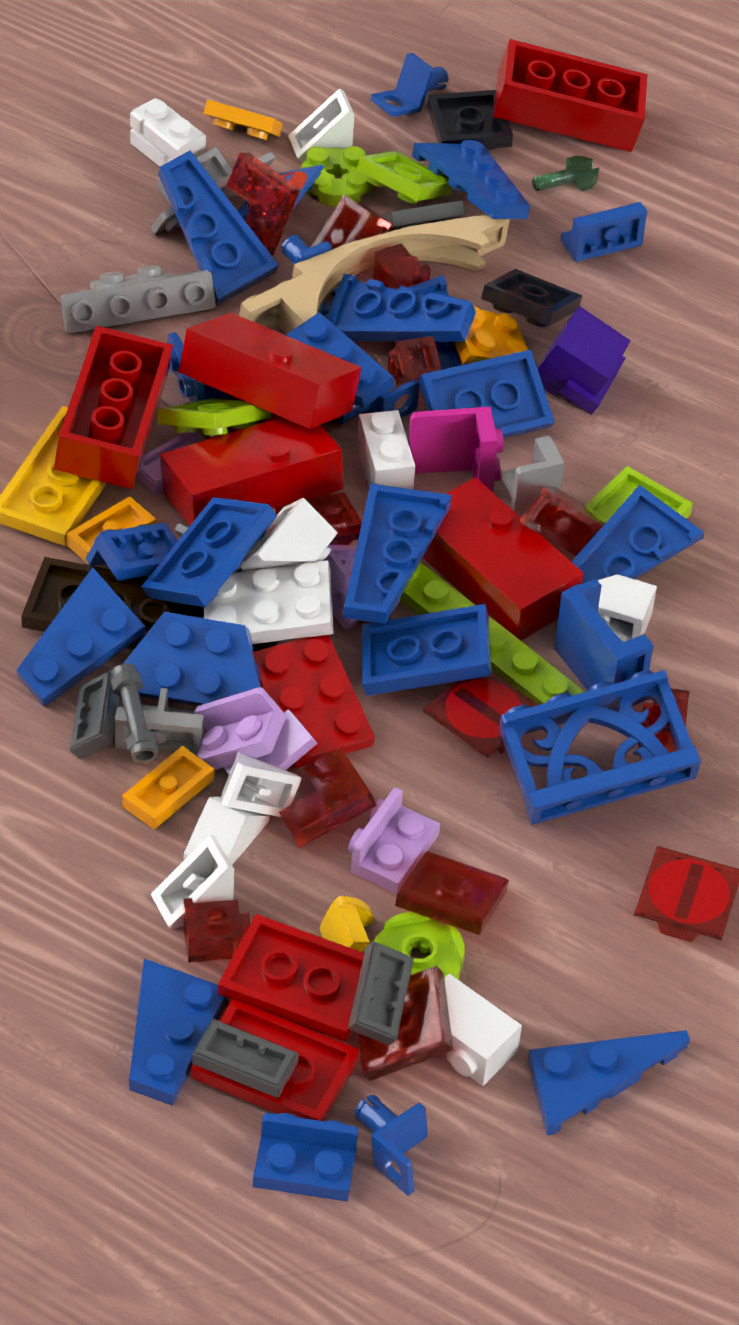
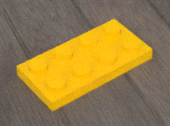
M62 406L0 495V524L66 546V533L80 525L107 484L54 470L58 437L68 410L66 406Z

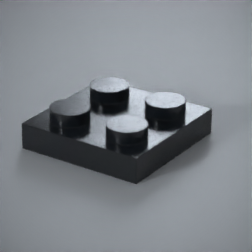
M496 90L428 95L427 107L438 143L462 144L465 140H473L482 143L486 149L512 147L513 133L509 121L493 117Z
M513 269L485 284L481 299L492 303L493 308L500 312H515L527 317L526 321L532 325L547 327L575 312L580 306L582 295L518 269Z

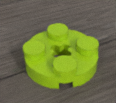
M357 146L325 149L322 147L311 148L307 152V158L302 163L301 169L322 164L324 168L320 176L312 184V190H308L305 194L310 197L311 192L319 197V203L327 206L344 207L360 202L361 195L367 191L369 195L373 190V184L367 181L368 176L356 171L360 157L365 156V151Z
M410 911L390 918L384 924V930L378 936L376 935L375 942L408 956L411 955L412 948H419L422 953H430V955L423 959L414 958L406 997L411 995L426 996L441 992L443 979L448 974L459 980L464 963L465 945L460 932L450 922L447 921L446 925L439 921L433 920V914Z

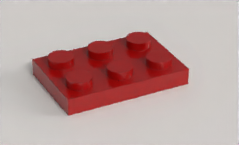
M329 634L305 637L253 652L254 660L259 668L261 688L269 694L283 712L289 709L318 743L292 765L293 769L373 746L375 736Z
M255 914L218 983V995L231 1000L234 998L288 1021L347 1042L352 1030L348 1029L364 953Z
M233 998L219 1021L299 1053L298 1064L279 1098L194 1064L191 1068V1079L277 1114L289 1113L299 1118L325 1122L359 1061L360 1049Z

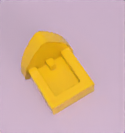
M339 896L327 910L319 930L324 939L364 952L369 944L364 927L374 923L375 918L371 908L362 900L348 896Z

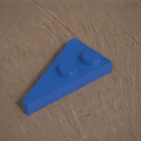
M688 1031L529 1050L527 1061L546 1135L557 1133L561 1130L563 1122L581 1111L584 1114L589 1113L597 1108L599 1102L603 1099L612 1098L641 1079L643 1072L660 1062L662 1065H665L675 1059L681 1050L687 1049L690 1042Z

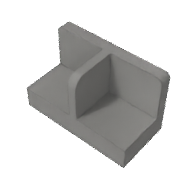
M550 435L535 438L531 464L507 470L503 474V482L512 497L511 509L530 526L557 520L565 463Z
M161 688L158 706L141 705L147 730L156 734L158 742L157 752L174 753L183 746L197 756L205 734L204 715L194 714L195 710L168 707V688ZM122 704L121 707H117L115 715V748L127 749L125 741L131 734Z

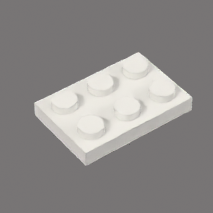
M326 560L234 572L219 589L217 596L204 607V618L245 625L250 631L253 644L333 634L329 562Z

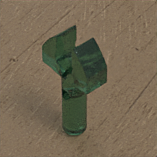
M578 155L568 157L564 170L536 176L532 179V186L535 191H541L573 183L581 191L589 190L598 181L599 167L592 169L593 159Z

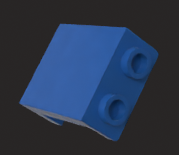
M597 579L574 585L562 592L554 650L587 690L602 682H611L612 684L629 680L631 676L638 672L649 670L654 647L645 634L626 642H622L598 613L602 585Z

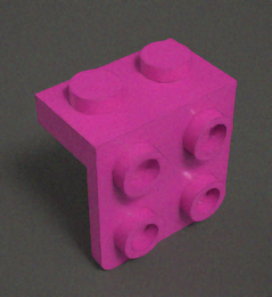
M491 407L418 411L411 414L408 444L415 463V474L471 471L472 478L476 477L493 492L494 481H500L501 479L500 460L496 456L497 453L503 452V433L501 428L495 429Z

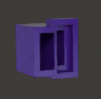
M579 306L551 342L537 366L544 389L555 397L560 392V394L592 415L600 405L626 357L623 354L631 340Z

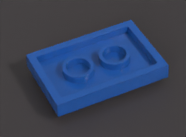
M531 350L425 373L418 379L428 411L491 407L495 429H502L503 438L549 428L555 423Z
M213 497L141 587L149 598L206 607L217 596L219 589L230 575L241 566L243 559L256 542L264 537L267 528L277 515L269 504Z
M486 604L387 620L386 624L376 622L362 624V685L366 696L492 676L489 615Z

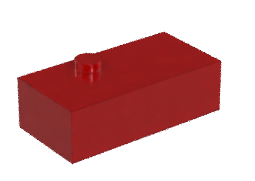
M509 39L498 70L493 117L535 127L542 131H550L632 152L645 120L648 74Z
M230 312L186 329L178 372L308 429H312L353 411L362 367Z
M95 326L59 433L54 470L129 489L134 488L167 381L173 350L172 344Z
M283 417L160 454L163 494L189 527L213 497L269 504L272 510L276 511L301 498L308 501L344 489L342 449L321 425L308 429Z
M476 477L446 493L452 495L451 507L423 558L473 604H486L488 615L520 641L557 620L562 592L574 585L582 584L584 573Z

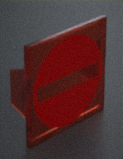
M492 672V676L457 681L427 705L423 712L482 755L489 758L497 750L500 754L506 751L504 742L499 734L500 717L513 707L519 705L533 707L538 704Z
M657 846L634 915L656 921L661 934L692 942L699 934L722 940L739 886V869Z

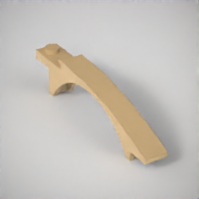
M488 215L471 216L409 226L347 243L294 264L291 280L283 281L276 287L259 295L250 296L241 302L239 316L269 329L278 325L288 334L319 312L328 296L339 286L344 273L356 275L376 266L401 261L440 262L460 266L475 272L480 271L486 266V262L480 256L505 245L510 219H492Z

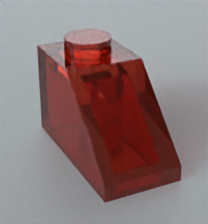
M344 195L311 247L328 241L332 245V249H335L353 241L386 233L391 223L366 205Z
M544 487L520 519L522 524L575 556L580 553L603 527V524L583 503L557 487Z

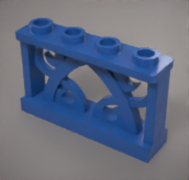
M650 670L641 671L631 676L629 680L615 684L611 682L598 683L587 692L572 696L569 693L558 694L550 698L547 703L533 707L519 705L509 709L500 717L499 734L504 742L526 804V812L531 825L697 778L701 760L696 747L692 745L665 670L655 673ZM650 699L658 704L661 715L657 722L645 728L641 724L647 719L648 707L644 712L637 713L633 711L631 705ZM588 722L608 727L628 737L615 753L613 769L602 771L595 762L584 756L567 755L575 737ZM565 723L562 729H560L558 725ZM666 726H668L677 750L671 753L655 737ZM544 730L547 733V737L544 740L533 739V743L541 750H551L550 756H538L528 752L522 746V736L527 733ZM638 745L641 748L636 749L633 755L640 756L642 761L629 764L624 756L629 750ZM528 765L548 767L546 788L536 789ZM563 766L581 767L585 769L587 776L574 780L571 774L575 771V768L563 770Z

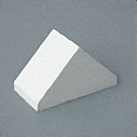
M339 88L288 135L297 159L304 162L307 158V152L313 147L325 149L352 146L354 112L345 92Z
M238 752L222 792L221 804L229 808L286 818L302 777Z
M222 796L209 797L184 851V859L209 835H213L217 838L230 863L233 865L270 821V815L229 808L221 804Z
M209 835L151 893L169 928L177 929L233 909L234 868L217 838Z

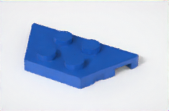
M164 612L123 663L135 665L137 672L141 675L143 688L138 692L139 696L159 699L161 688H168V701L200 706L261 687V677L258 664L253 656L254 647L250 631L245 625Z

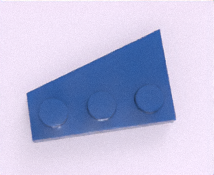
M320 312L286 334L288 337L362 367L354 402L355 405L364 408L394 387L393 376Z
M639 485L573 559L572 563L584 573L582 584L593 579L601 580L617 574L636 579L703 539L704 532Z
M92 568L17 668L18 678L42 706L45 707L146 633L145 626L97 571Z
M144 959L129 1077L130 1091L173 1106L193 1066L192 1054L212 1019L218 1020L228 1001V998L218 995V984Z

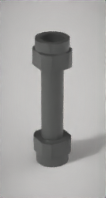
M129 663L120 664L111 672V684L114 694L122 698L131 734L125 741L127 750L135 763H148L158 755V742L156 734L147 730L138 694L143 688L141 675L137 672L135 665Z

